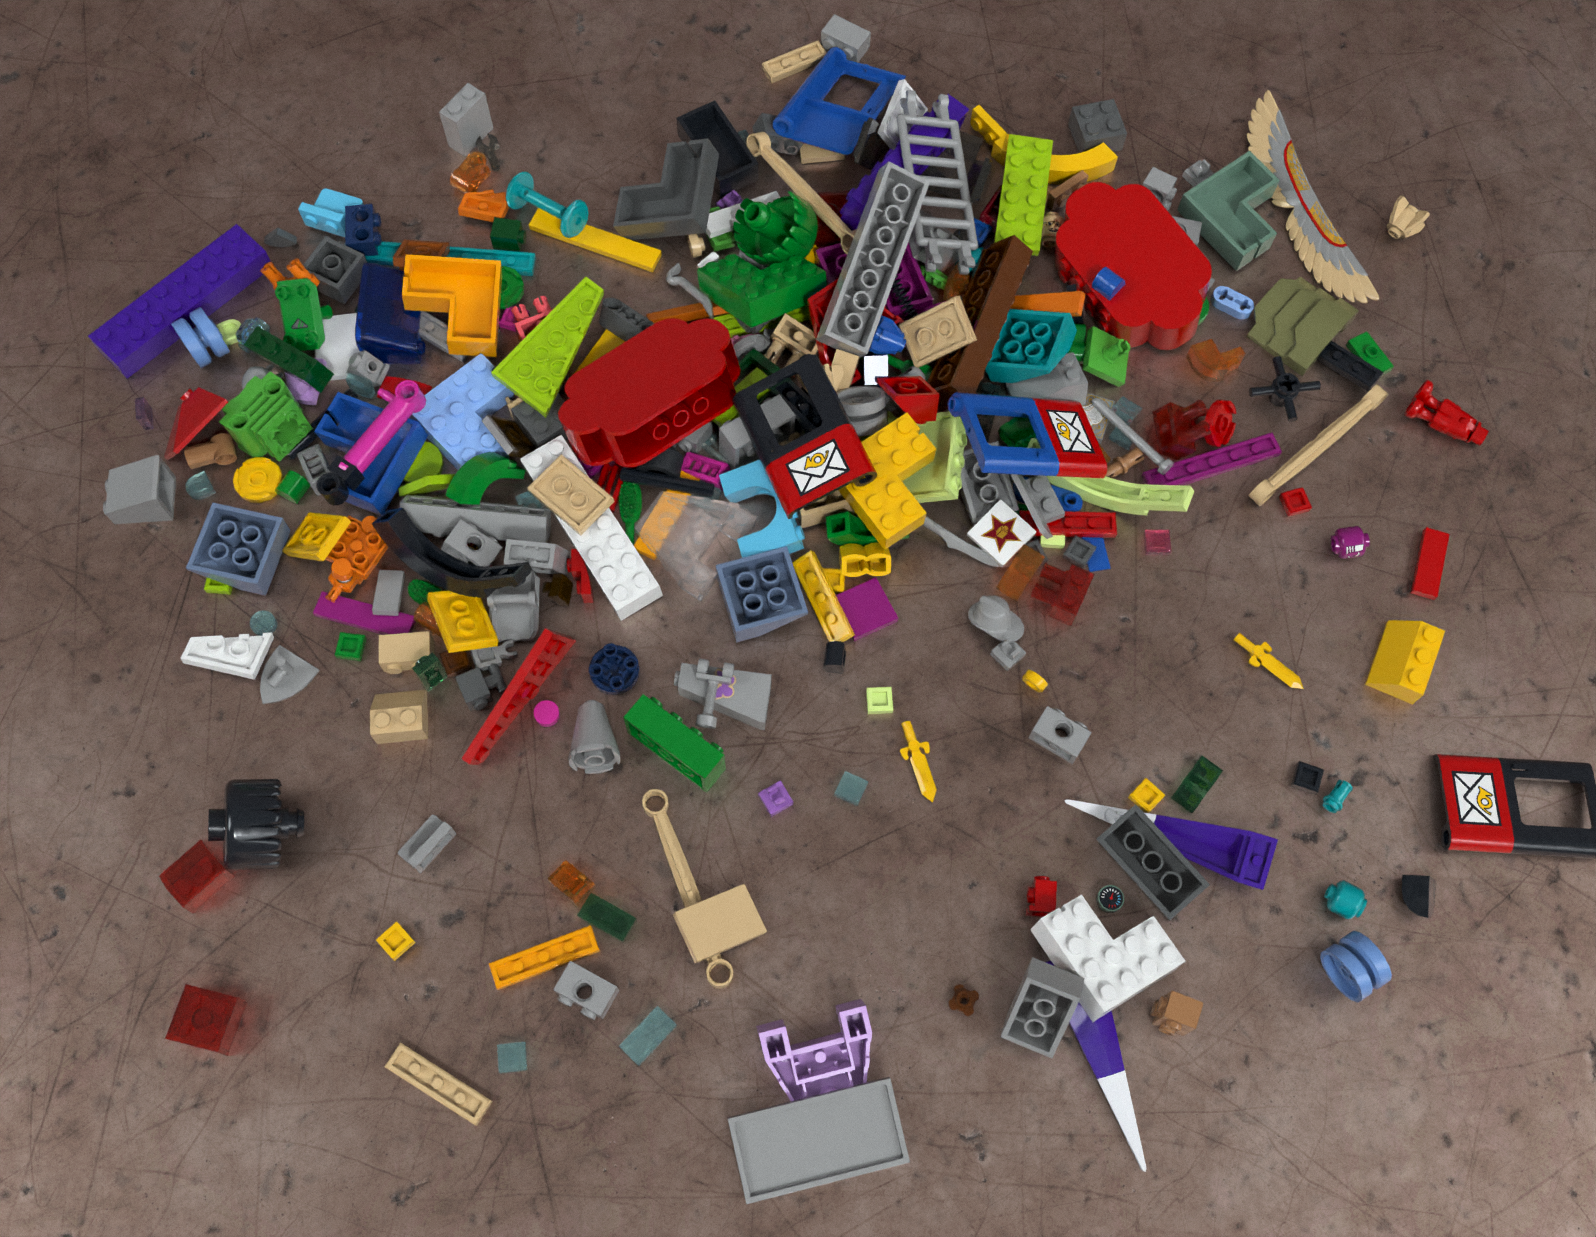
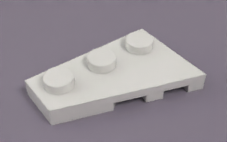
M271 632L263 633V636L239 634V637L224 638L222 635L191 637L181 656V660L184 664L255 680L274 636Z

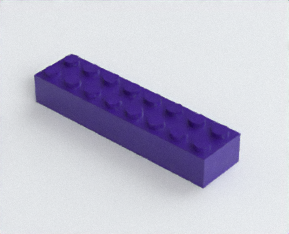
M947 94L949 98V119L956 120L960 130L970 109L950 94ZM933 107L931 112L927 111L923 115L926 117L937 118L936 112H934ZM913 125L908 134L952 139L951 131L948 128ZM900 140L895 150L890 149L885 155L884 161L882 163L877 162L869 176L866 174L861 179L859 187L857 189L852 188L846 196L848 202L843 206L840 214H842L841 220L851 231L856 230L878 170L888 161L904 169ZM910 144L911 154L939 157L946 149L944 147ZM913 164L914 174L922 175L929 166Z
M236 224L105 322L88 337L98 351L128 379L180 339L171 323L183 318L193 329L195 325L190 319V312L201 307L209 317L261 277L263 274L260 270L271 261L266 251Z

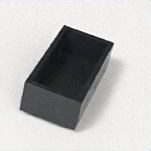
M715 100L676 118L677 132L682 142L686 141L689 145L691 140L708 138L719 153L714 190L720 198L726 196L732 190L737 191L759 180V163Z

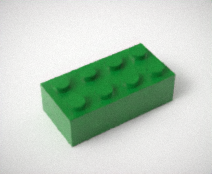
M643 694L623 717L629 735L706 793L726 770L724 750L714 742L710 744L704 740L703 734L696 728H688L684 725L683 719L676 713L671 712L669 714L665 711L662 703L656 698L651 697L649 699Z

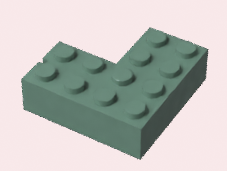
M1248 151L1184 193L1177 211L1185 219L1202 222L1200 234L1238 271L1251 262L1253 258L1255 259L1269 250L1277 235V232L1254 208L1273 196L1280 180L1251 151Z

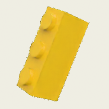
M1388 620L1365 685L1413 705L1424 695L1445 630L1423 621Z

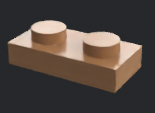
M1082 170L1050 191L1046 207L1052 212L1058 207L1065 206L1069 196L1077 189L1086 185L1088 175Z

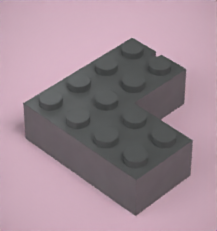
M709 139L691 140L689 145L686 141L667 143L660 183L620 187L613 227L622 237L630 240L706 233L719 153Z

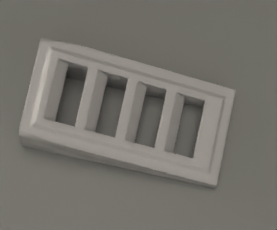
M316 444L297 453V456L310 486L316 495L319 496L321 494L316 488L317 480L323 474L330 473V471L327 469L329 463L320 445ZM317 455L319 456V457H317V458H315V459H313V460H310V461L306 462L307 460H309V459H311V458H313V457H315V456H317Z

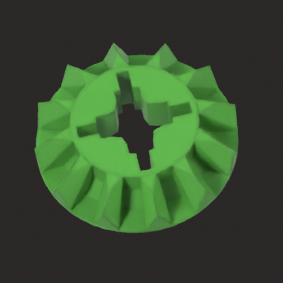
M920 266L925 281L942 290H947L951 287L952 283L946 274L937 268L935 272H926L925 266Z

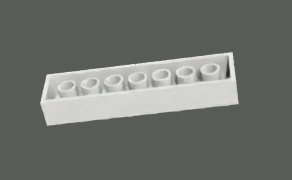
M562 435L520 458L532 482L561 454L587 475ZM609 508L581 536L553 513L621 621L663 596L659 584Z

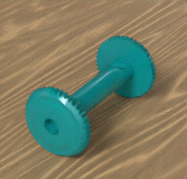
M520 172L512 178L506 190V202L511 209L518 210L528 202L561 219V233L566 238H573L584 229L589 214L587 204L584 201L575 200L567 208L534 191V179L530 173Z

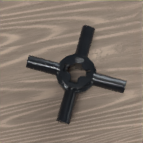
M1277 356L1272 359L1276 378L1271 386L1252 387L1249 389L1250 397L1269 395L1270 402L1275 406L1285 407L1288 421L1294 422L1298 417L1293 400L1299 392L1320 390L1321 384L1320 381L1300 383L1295 375L1285 372L1282 357Z

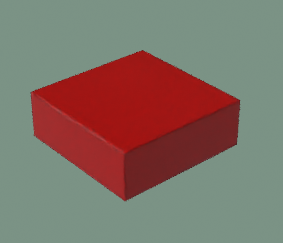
M1303 487L1286 491L1279 495L1287 517L1309 512L1312 509Z

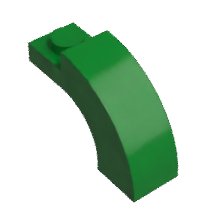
M496 452L482 453L471 458L457 471L449 484L446 496L459 504L480 505L484 491L492 482L501 478L524 479L526 470L517 466L516 461Z
M849 511L826 516L827 538L834 544L842 546L854 543L865 546L870 543H879L859 517L853 516ZM909 534L902 539L910 538Z

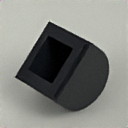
M838 641L826 643L823 669L830 673L843 674L846 660L845 644Z

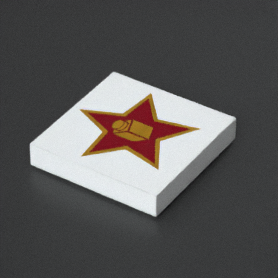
M1000 499L967 533V536L1003 568L1037 531Z

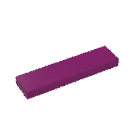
M323 591L313 611L315 617L382 635L412 633L417 620L415 616L399 612V616L373 615L372 604L338 596L335 603L325 598L328 593Z

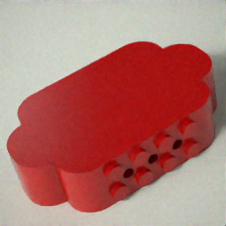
M1092 182L1077 189L1069 196L1066 202L1065 222L1060 226L1056 234L1055 266L1058 276L1063 283L1068 285L1076 284L1077 290L1085 293V311L1090 317L1093 316L1097 320L1099 329L1118 339L1128 341L1130 348L1138 347L1148 341L1149 344L1157 349L1172 350L1188 342L1196 333L1202 305L1206 299L1212 275L1211 264L1155 195L1145 186L1127 184L1115 190L1106 183ZM1104 267H1108L1125 280V285L1110 301L1092 288L1093 280Z
M677 318L664 319L656 322L574 373L565 384V393L568 400L560 407L558 417L576 457L584 464L590 466H600L614 461L622 467H637L650 461L729 410L734 405L732 399L737 393L734 382L738 379L741 369L728 329L715 319H699L689 324Z

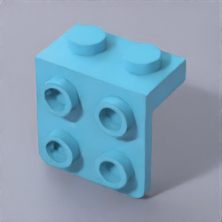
M325 188L319 194L314 205L302 202L298 210L306 226L345 237V206L364 205L360 198Z

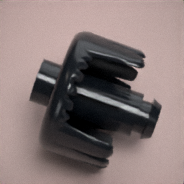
M278 779L231 780L225 785L224 808L209 809L208 841H223V862L226 868L230 870L275 869L280 865L281 855L270 852L278 851L282 848L280 840L288 839L289 835H296V839L304 835V811L296 808V811H289V807L281 808L282 802L278 796L281 795L279 789L282 784Z

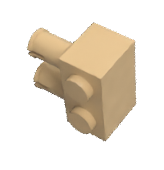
M785 313L770 336L773 342L764 356L769 359L773 354L770 361L776 365L784 349H788L791 351L792 356L785 365L786 367L799 360L805 354L815 355L818 348L814 332Z

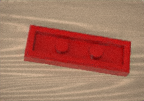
M1428 527L1423 530L1411 594L1435 600L1438 597L1450 534Z

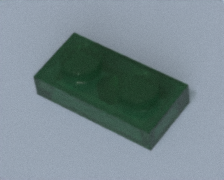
M433 652L428 656L421 657L412 668L427 692L448 677L439 659Z
M590 893L577 914L578 918L622 943L625 942L637 922V918L593 893Z

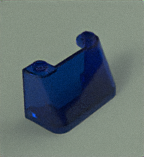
M364 263L355 325V341L359 351L366 350L384 364H421V355H425V342L421 341L419 335L421 311L404 309L402 299L404 271L376 263Z

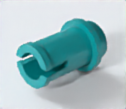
M1338 780L1330 794L1324 796L1323 807L1331 813L1341 811L1343 802L1353 790L1351 784L1344 780L1343 782Z

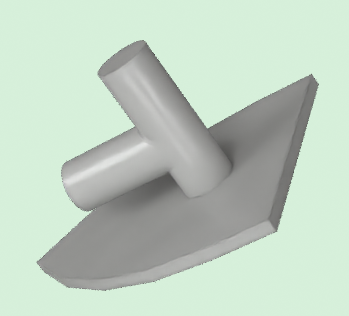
M279 645L265 664L261 676L260 693L262 704L280 702L302 691L320 670Z

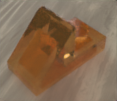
M567 860L547 878L576 908L595 890V884Z

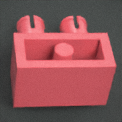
M540 296L541 303L538 297L534 299L533 305L536 307L538 315L533 317L529 316L524 304H519L520 312L517 306L512 308L511 312L517 321L514 324L520 342L553 310L546 296Z

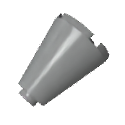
M588 700L579 707L568 757L569 766L573 770L578 771V768L585 769L586 774L607 772L614 769L613 764L616 762L620 763V751L604 705L596 700Z

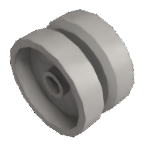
M855 386L837 392L858 437L873 435L888 425L887 411L883 409L886 407V395L882 388L876 386Z

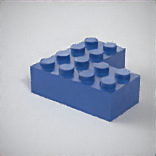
M337 392L327 410L339 425L337 426L329 415L324 414L314 432L326 446L347 453L384 409ZM409 418L362 473L365 479L355 491L348 488L349 496L345 502L380 516L386 511L428 437L420 422Z

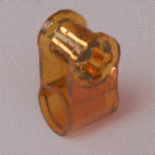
M481 152L470 153L463 163L451 174L450 185L464 194L477 192L478 188L490 176V169L486 165L485 155Z

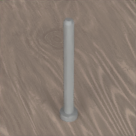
M1100 398L1092 400V405L1159 467L1157 471L1161 475L1170 470L1174 464L1172 460H1165Z

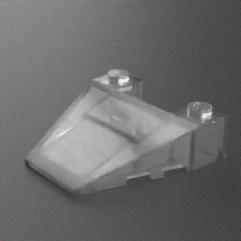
M661 491L634 527V530L652 553H655L664 568L676 579V583L680 588L702 602L714 585L717 573L699 560L720 531L737 542V539L750 534L755 527L758 516L738 503Z

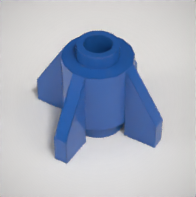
M881 315L869 351L875 354L895 355L905 347L906 339H904V333L893 320Z

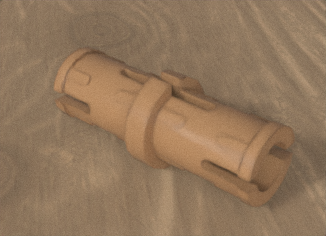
M1135 447L1125 455L1115 457L1113 462L1107 465L1106 476L1114 478L1117 475L1127 473L1129 468L1144 460L1142 451Z

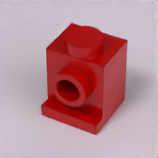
M1046 876L1034 877L1032 887H1028L1027 903H1031V905L1026 909L1025 916L1044 917L1056 910L1057 881H1050V878Z

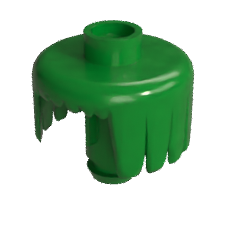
M787 191L790 194L789 196L777 198L773 202H768L767 205L746 198L740 204L744 211L738 209L735 214V219L739 223L734 221L733 229L736 232L734 233V239L737 242L738 248L746 256L766 268L770 267L773 263L788 260L789 257L799 255L805 259L816 241L818 232L816 213L806 200L792 191Z

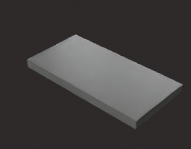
M890 1077L727 1117L746 1204L910 1162Z

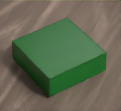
M340 632L335 657L361 661L367 639L366 636Z

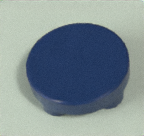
M609 643L592 657L589 664V674L592 683L598 690L606 694L618 695L629 691L636 684L640 674V667L637 657L631 650Z

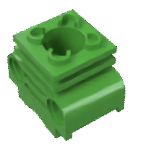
M269 372L262 380L254 376L246 384L243 391L221 409L225 416L219 421L238 444V448L251 457H262L269 453L270 456L275 457L279 462L313 429L303 415L302 407L285 382L272 372Z

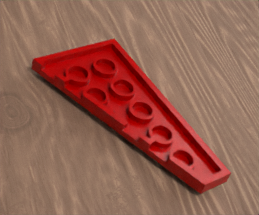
M547 628L544 629L461 758L470 765H479L487 759L492 747L529 700L535 698L540 690V686L567 654L576 640L568 635Z

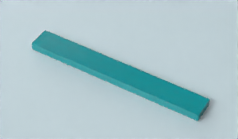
M382 241V245L378 246V255L365 256L367 263L394 266L393 256L402 243ZM451 246L450 252L447 257L498 260L501 261V266L515 269L521 276H533L536 261L535 253Z

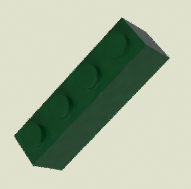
M258 326L244 344L261 359L319 393L324 390L334 375L333 372L318 360Z

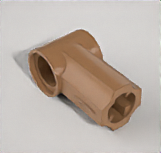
M227 433L214 435L210 442L187 447L184 450L185 458L191 469L213 463L228 465L237 460L233 438Z

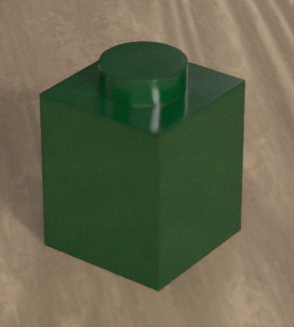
M494 217L490 233L493 249L520 252L521 246L526 243L527 237L526 230H523L522 222L520 220Z

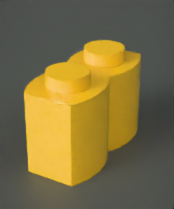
M850 543L840 546L839 564L841 573L848 577H858L866 573L872 576H884L891 573V554L889 548L884 550L879 543H870L865 546Z

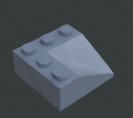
M212 502L186 569L242 591L266 596L282 555V549L285 547L291 530L281 517Z
M787 546L716 565L717 581L736 643L762 636L808 614Z

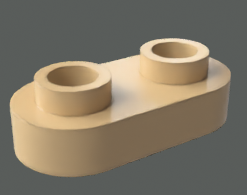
M697 234L685 235L692 257L702 256V251L705 250L703 238H698Z

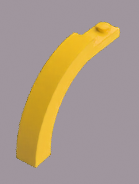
M978 105L972 109L970 124L975 131H978L985 138L989 145L993 146L991 156L1002 166H1005L1009 134ZM1104 142L1093 149L1078 154L1051 155L1048 184L1061 185L1082 170L1088 175L1087 182L1098 179L1114 171L1118 156Z

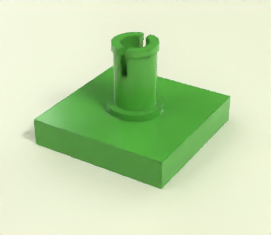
M1094 326L1087 331L1082 369L1117 387L1124 385L1130 351L1128 341L1118 339Z

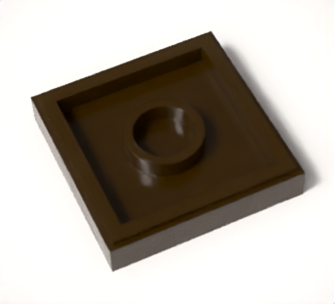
M486 415L482 420L483 424L508 456L522 458L536 450V447L515 421Z

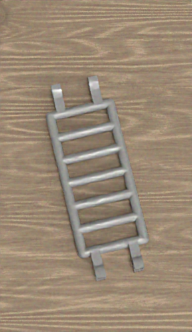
M907 90L906 98L900 99L904 114L897 116L904 169L914 174L913 164L956 168L958 179L917 176L929 181V186L960 189L961 200L925 196L922 205L963 209L965 220L926 217L921 216L919 211L913 228L915 243L918 246L925 247L926 272H935L936 265L942 264L938 248L958 249L959 274L968 275L969 268L976 266L971 250L974 251L978 248L959 124L956 120L949 119L948 95L940 94L938 96L939 102H933L932 104L937 118L917 115L915 105L916 91ZM907 124L948 128L951 131L952 139L908 134ZM910 144L953 148L955 159L911 154ZM922 226L965 229L968 241L924 237Z

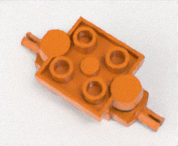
M348 515L347 518L351 523L325 559L332 563V573L328 579L333 587L325 596L327 600L335 603L341 592L351 593L357 584L360 585L363 580L368 578L388 549L387 544L372 525L378 518L367 516L361 522Z

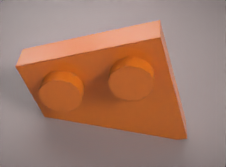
M492 189L483 192L465 193L458 207V213L460 216L493 222L494 217L505 218L509 209L506 202V192L494 193Z

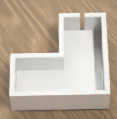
M1082 895L1042 917L1030 929L1054 966L1084 978L1079 1003L1092 1022L1166 977L1186 962L1154 916L1113 940Z

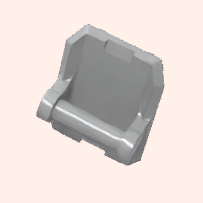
M533 571L526 577V581L518 587L505 586L496 589L487 597L489 618L499 642L512 639L513 641H533L538 632L540 578Z

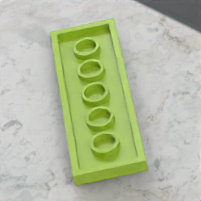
M1009 134L994 243L1015 235L1033 251L1032 255H1039L1053 140Z

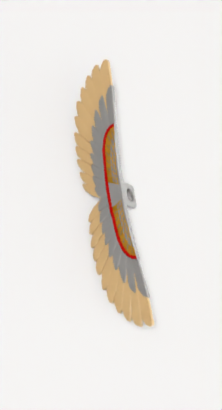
M1267 90L1264 94V102L1261 98H1258L1255 106L1256 110L1252 109L1251 111L1252 121H1248L1251 134L1247 133V139L1251 146L1248 147V150L1280 180L1271 197L1273 199L1272 203L1282 208H1293L1286 222V231H1289L1290 240L1294 241V250L1296 252L1299 251V258L1304 262L1307 271L1310 273L1313 270L1317 283L1320 284L1322 281L1324 288L1329 293L1333 289L1339 298H1343L1344 295L1350 302H1355L1356 298L1358 302L1366 304L1368 303L1367 297L1371 300H1379V295L1368 278V274L1331 223L1313 191L1297 156L1282 112L1279 110L1271 92Z

